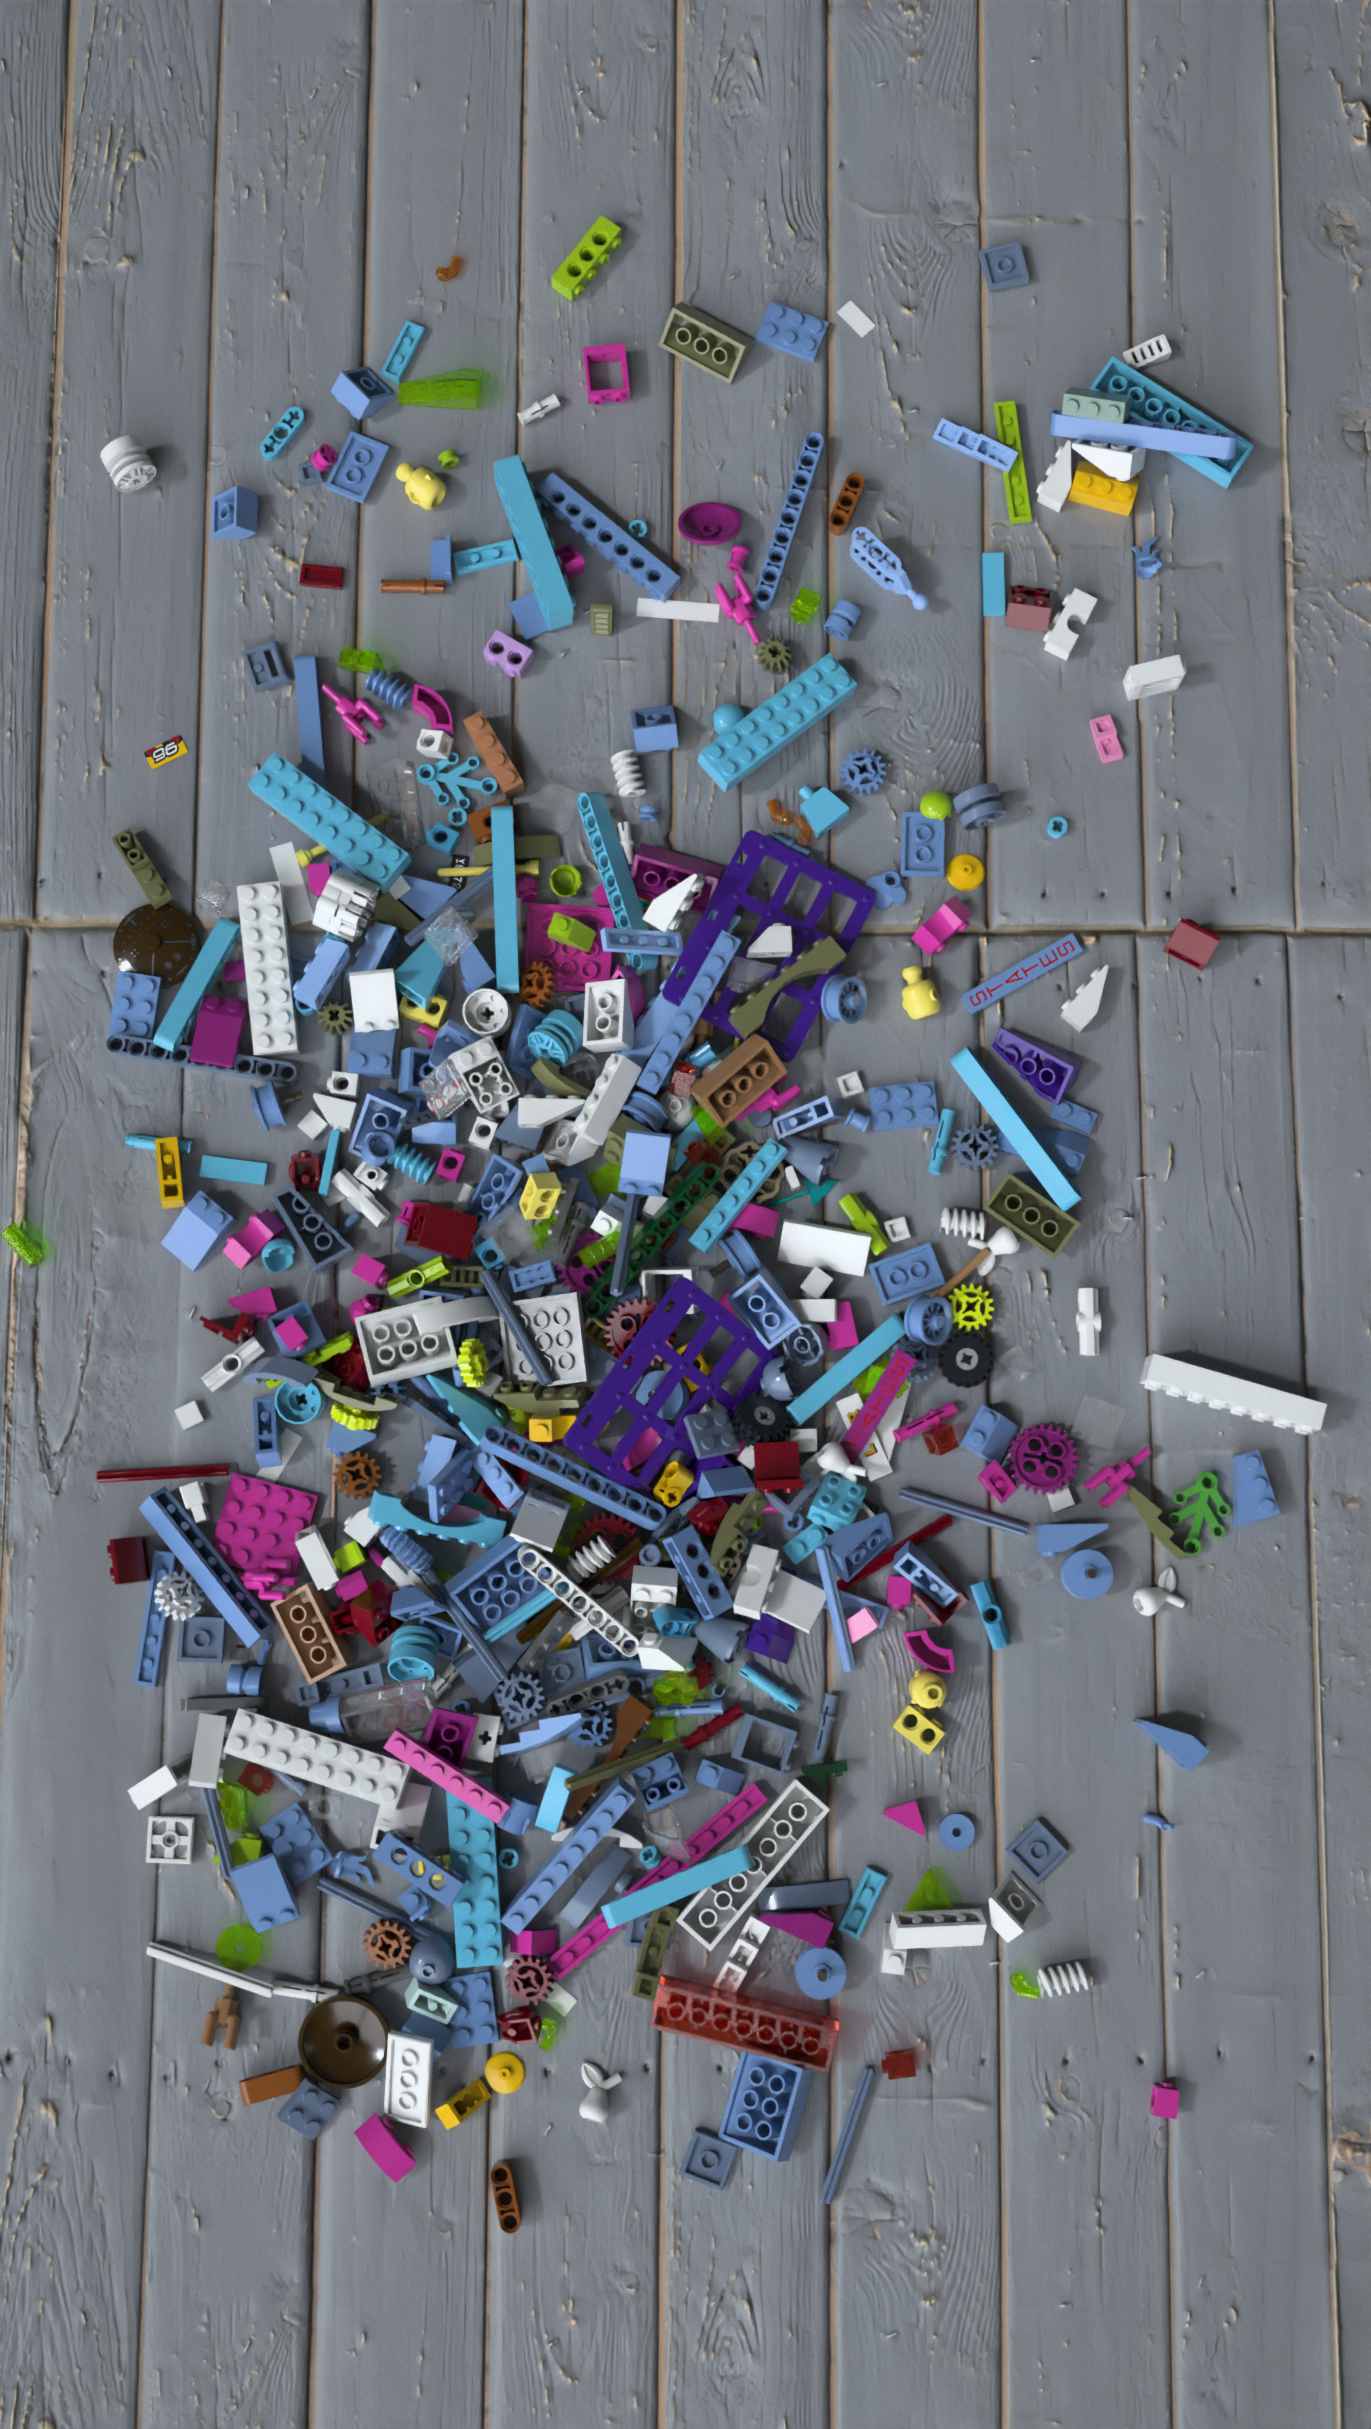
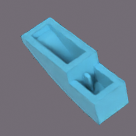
M560 1763L554 1766L537 1816L536 1826L555 1834L557 1833L572 1791L569 1792L564 1787V1780L578 1774V1770Z

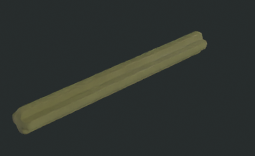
M679 1737L565 1778L564 1787L569 1792L649 1763L670 1752H679L683 1750L684 1744Z

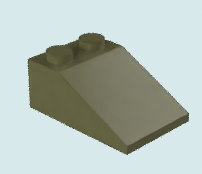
M624 1114L608 1130L603 1157L609 1162L615 1163L620 1167L627 1129L653 1132ZM670 1142L666 1175L672 1173L678 1146Z

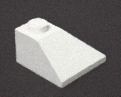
M559 1119L541 1154L547 1160L571 1166L592 1157L599 1145L588 1142L572 1131L575 1122Z
M644 1633L637 1647L642 1669L685 1671L699 1642L698 1638L689 1637L684 1639L656 1633Z
M1011 1871L1007 1873L989 1898L991 1926L1007 1943L1024 1932L1042 1906L1040 1901Z

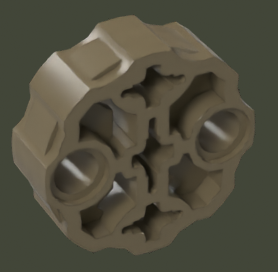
M744 1142L741 1146L731 1149L725 1155L719 1177L720 1184L725 1192L729 1190L744 1171L742 1162L747 1167L763 1145L756 1144L755 1142ZM747 1149H751V1152L754 1153L752 1158H748V1155L745 1154ZM781 1163L775 1168L779 1171V1176L776 1178L768 1177L761 1186L766 1192L760 1188L755 1194L759 1197H757L756 1201L751 1199L749 1201L750 1204L761 1206L768 1201H772L778 1195L784 1178V1168ZM732 1172L736 1175V1179L728 1182L724 1179V1174Z

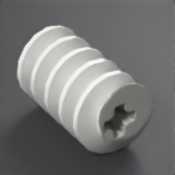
M634 749L623 750L610 759L611 764L614 765L613 772L616 773L615 779L618 781L619 795L624 798L638 797L646 792L645 789H639V787L644 785V782L637 781V779L642 777V774L635 773V771L640 769V766L633 765V763L638 761L637 757H631V755L636 753Z
M945 1207L941 1215L939 1233L942 1228H945V1233L948 1235L951 1229H953L954 1236H957L959 1231H962L963 1237L966 1238L968 1232H971L972 1239L979 1233L980 1239L983 1240L986 1228L984 1213L980 1212L976 1218L975 1211H971L967 1216L966 1210L963 1209L960 1215H958L957 1208H954L950 1214L949 1208Z
M599 1535L597 1536L598 1544L592 1540L590 1541L591 1549L582 1546L584 1554L575 1551L576 1559L568 1556L569 1564H566L567 1569L578 1583L583 1581L582 1576L585 1578L590 1576L589 1571L592 1573L597 1572V1566L603 1568L605 1565L604 1561L610 1563L612 1561L611 1555L617 1558L609 1543Z
M1078 1961L1074 1962L1073 1968L1069 1963H1066L1064 1970L1061 1965L1056 1966V1971L1052 1967H1048L1047 1973L1042 1968L1038 1970L1037 1979L1042 1998H1044L1045 1991L1052 1997L1053 1990H1056L1060 1996L1062 1988H1065L1067 1993L1070 1994L1071 1986H1074L1075 1990L1079 1992L1081 1984L1085 1990H1088L1084 1968Z

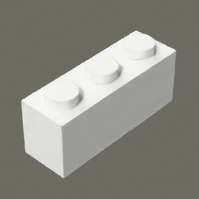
M199 1714L189 1786L216 1789L217 1782H222L224 1769L220 1768V1761L226 1758V1753L223 1752L225 1747L223 1742L224 1737L228 1738L231 1725L226 1724L227 1716Z

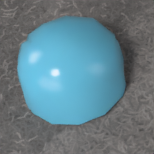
M731 703L718 706L713 714L716 733L721 736L745 718L743 710L738 705Z
M273 1239L267 1242L261 1253L265 1267L270 1272L286 1270L294 1263L293 1253H295V1249L292 1243L286 1239Z

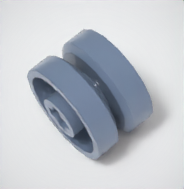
M987 783L973 787L953 799L952 803L955 811L962 814L959 821L964 831L988 826L1002 819L1007 814L1004 802L998 800L1001 794L997 784Z

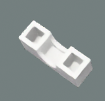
M1076 588L1072 594L1067 593L1062 603L1065 606L1064 610L1057 612L1053 623L1056 624L1054 629H1049L1043 639L1046 642L1044 650L1067 661L1079 636L1072 632L1067 624L1071 621H1078L1085 625L1098 599Z
M757 1544L752 1545L747 1560V1572L757 1575L760 1581L754 1586L739 1585L733 1604L734 1613L760 1620L762 1613L766 1614L769 1600L766 1599L768 1593L773 1592L776 1582L773 1577L775 1572L779 1573L782 1559H779V1550Z

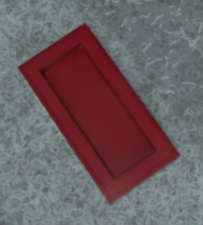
M302 563L299 584L304 587L342 590L345 570L343 567Z

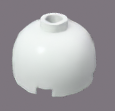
M680 1088L668 1089L661 1096L659 1103L670 1116L668 1125L661 1128L669 1132L684 1131L696 1118L697 1106L695 1099L689 1092Z

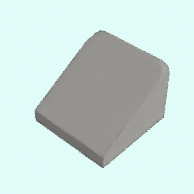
M487 1371V1379H484L485 1384H482L481 1387H476V1389L489 1398L494 1394L503 1377Z

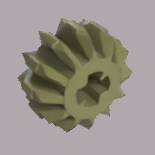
M768 637L766 640L767 644L761 642L760 649L757 650L756 655L759 657L757 663L763 664V671L770 668L771 674L774 673V669L781 673L782 667L788 668V661H792L793 656L790 654L792 648L791 646H786V640L780 643L779 638L775 637V641L772 642ZM772 653H776L777 657L773 658Z
M330 999L328 1000V1007L324 1004L321 1005L324 1012H317L318 1017L321 1018L317 1023L318 1025H323V1032L329 1030V1034L334 1036L337 1030L341 1036L343 1035V1028L347 1031L350 1030L347 1023H354L353 1018L350 1017L353 1015V1010H348V1003L342 1005L340 999H337L335 1005ZM332 1015H338L339 1020H333Z

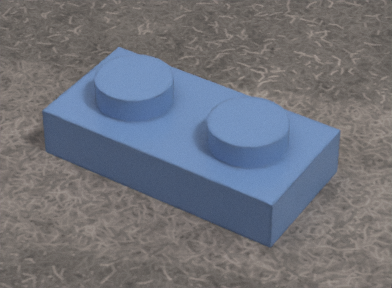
M1063 1099L1059 1105H1053L1048 1118L1089 1135L1098 1114Z

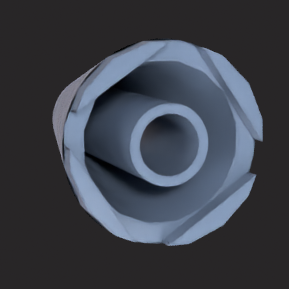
M789 1135L784 1138L781 1137L778 1141V1144L788 1151L787 1155L783 1158L786 1162L815 1185L821 1187L830 1177L828 1172L836 1166L840 1152L837 1149L838 1147Z
M697 1610L696 1613L699 1616V1620L692 1626L691 1633L724 1664L730 1666L735 1661L732 1658L733 1655L736 1653L740 1654L750 1634L747 1630L751 1626L721 1616L704 1621L701 1613Z

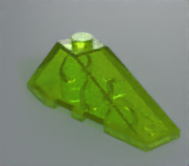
M462 368L399 384L397 404L398 406L481 411L484 369Z

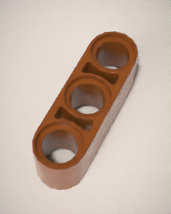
M854 472L847 476L830 514L829 531L833 535L840 536L847 531L863 494L865 481L864 477L859 473ZM855 483L859 485V487L852 488L850 484ZM849 502L851 506L846 507L842 503ZM840 520L843 522V524L836 525L834 524V521Z
M295 2064L239 2081L244 2105L258 2103L295 2092L306 2077L303 2064Z
M499 2160L493 2165L490 2179L500 2227L505 2233L512 2234L519 2229L522 2214L512 2166L508 2161ZM504 2168L508 2175L505 2178H499L495 2170ZM507 2191L512 2195V2200L505 2202L501 2199L500 2194ZM512 2215L516 2218L517 2223L508 2225L505 2222V2217Z

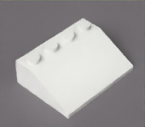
M441 1296L354 1318L372 1387L458 1365L449 1326L443 1327L438 1332L420 1335L413 1314L443 1304Z

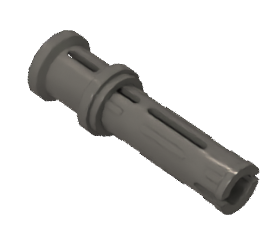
M579 1201L573 1202L572 1214L570 1218H567L568 1227L556 1259L553 1262L554 1265L561 1268H567L579 1232L585 1228L584 1222L588 1212L592 1210L591 1206Z
M408 1963L374 1975L365 1973L362 1974V1977L351 1981L346 1979L344 1980L346 1994L356 1996L363 1993L371 1994L375 1988L414 1976L410 1971Z

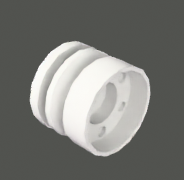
M126 435L113 440L105 446L100 455L116 488L121 492H131L142 488L152 481L157 472L149 455H146L147 452L140 438L135 435Z
M483 988L474 991L467 997L463 1005L465 1023L474 1033L483 1038L489 1035L491 1039L501 1036L508 1030L512 1022L510 1005L500 993L493 989ZM488 1010L494 1014L490 1016V1020L484 1017Z

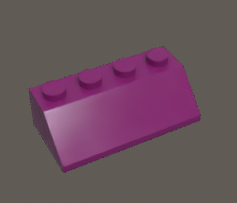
M641 843L635 854L631 878L637 894L656 899L693 874L703 873L704 877L702 880L705 882L700 891H696L691 899L694 901L689 909L703 913L720 882L723 867Z

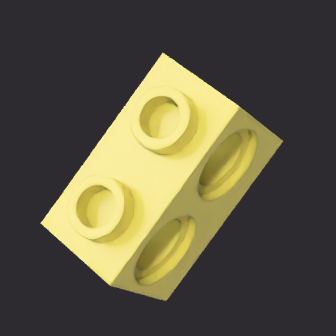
M435 993L429 1007L424 1010L418 1005L410 1007V999L403 995L397 1011L400 1016L440 1029L449 1004L444 996ZM432 1006L440 1007L437 1014L429 1013V1009Z
M555 1172L530 1173L519 1201V1206L525 1220L550 1218L553 1209H555L558 1196L562 1192V1184Z
M907 1704L891 1726L929 1755L945 1734L941 1731L943 1726L933 1718L930 1721L923 1716L925 1712L916 1704L912 1707ZM909 1714H913L916 1717V1724L912 1727H907L904 1723L905 1717ZM930 1728L934 1731V1737L931 1741L923 1739L922 1733L925 1729Z

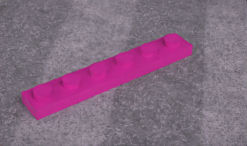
M398 1727L383 1747L496 1824L499 1823L511 1805V1802Z

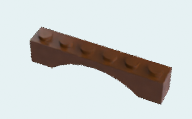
M635 1691L631 1693L617 1712L616 1738L608 1756L598 1766L625 1757L628 1752L625 1750L629 1742L632 1744L636 1742L641 1735L638 1731L643 1724L647 1727L655 1716L652 1714L655 1707ZM600 1781L573 1790L564 1814L570 1819H573L576 1814L581 1816L588 1806L585 1801L589 1796L594 1798L601 1789L598 1785Z

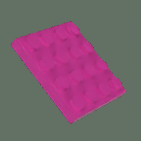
M529 903L524 969H527V963L533 965L534 961L549 965L548 967L553 968L552 974L557 975V978L553 981L558 984L557 987H553V991L585 993L586 983L610 980L612 952L603 951L600 931L603 928H614V916L611 908ZM555 912L576 919L597 932L589 953L548 938L547 931Z
M232 1473L211 1545L227 1565L245 1570L248 1568H261L264 1559H289L291 1561L289 1568H272L274 1573H278L279 1577H296L302 1556L295 1544V1533L311 1526L319 1496Z

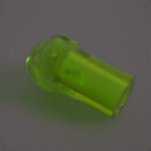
M1016 1972L1010 1977V1985L1017 1996L1038 2000L1040 1989L1027 1986L1021 1973Z
M545 2018L542 2021V2030L546 2032L539 2048L549 2052L556 2038L557 2023L553 2019Z

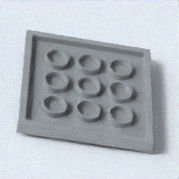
M580 1292L509 1302L552 1377V1381L547 1385H543V1387L591 1381ZM499 1312L506 1380L511 1382H524L527 1380L539 1382Z

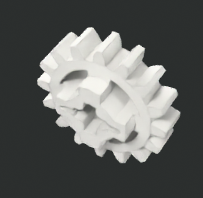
M173 1572L171 1576L167 1574L157 1584L158 1588L154 1591V1594L158 1595V1597L155 1599V1603H161L158 1610L165 1609L166 1617L172 1614L173 1620L180 1616L182 1621H184L188 1616L192 1618L201 1609L202 1606L200 1604L204 1601V1598L200 1597V1595L204 1591L197 1588V1582H192V1576L186 1578L185 1572H182L180 1576H178L177 1572Z

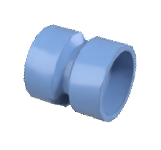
M837 600L831 612L833 615L828 617L823 628L832 637L846 641L853 630L852 625L857 623L861 611L848 601Z
M380 1131L369 1136L361 1149V1156L365 1163L378 1167L387 1162L395 1150L393 1138L389 1134Z
M231 1664L227 1679V1692L241 1694L242 1691H245L246 1695L260 1696L264 1682V1667L250 1666L249 1669H246L245 1665Z

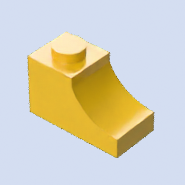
M532 1414L529 1419L530 1441L552 1442L553 1440L563 1439L568 1429L576 1420L577 1414H561V1416Z
M478 2077L435 2109V2112L448 2130L460 2124L492 2096Z

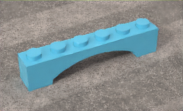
M374 1490L367 1515L373 1521V1524L386 1527L387 1524L394 1525V1528L400 1531H408L409 1528L416 1530L417 1534L429 1536V1533L437 1534L438 1538L450 1540V1537L457 1538L460 1543L470 1545L471 1542L479 1543L480 1547L487 1549L492 1548V1546L502 1540L507 1522L501 1516L480 1512L479 1516L473 1519L459 1522L439 1521L436 1523L404 1508L400 1504L401 1499L396 1494Z

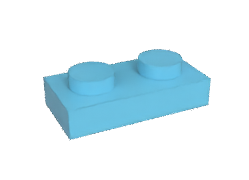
M813 1523L785 1544L782 1549L796 1565L811 1554L816 1547L822 1545L828 1533L821 1525Z

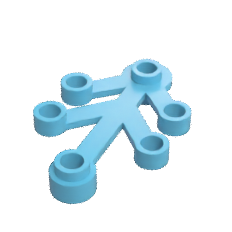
M450 752L448 759H442L434 765L423 764L416 771L417 780L423 785H429L436 796L438 805L441 807H446L450 799L448 794L442 792L436 781L447 785L457 800L458 808H462L465 811L469 810L470 801L467 797H464L458 786L481 790L486 796H493L498 790V785L494 778L486 777L482 781L460 777L470 770L476 771L479 769L480 762L475 756L469 757L467 762L447 774L440 773V771L447 766L454 767L458 765L459 757L455 752ZM454 756L456 757V761L450 762L449 758ZM471 761L477 762V765L474 767L469 764ZM429 772L431 773V776L429 778H424V773ZM488 785L493 786L491 791H487L485 788ZM441 797L447 798L443 803L439 801ZM462 801H466L468 804L467 806L462 807L460 806V803Z

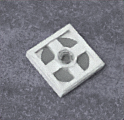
M150 1815L148 1819L146 1863L192 1864L195 1817Z

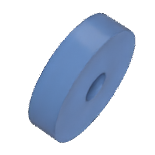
M952 1813L941 1820L938 1826V1836L946 1848L953 1851H961L968 1848L973 1842L975 1829L969 1818L959 1813ZM954 1828L960 1829L958 1836H953L952 1831Z

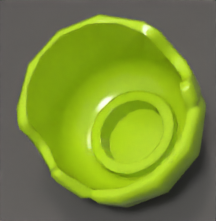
M934 790L922 797L920 811L925 817L943 821L947 815H952V800L947 793Z
M562 864L555 867L551 872L549 883L552 891L558 896L567 898L578 893L582 884V878L579 870L574 866Z
M507 1405L509 1418L516 1422V1426L513 1429L516 1430L517 1434L521 1435L529 1431V1419L532 1413Z

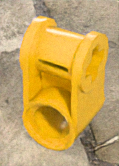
M677 1461L671 1462L666 1467L664 1474L653 1490L654 1498L664 1502L669 1507L678 1505L687 1488L691 1485L694 1473Z

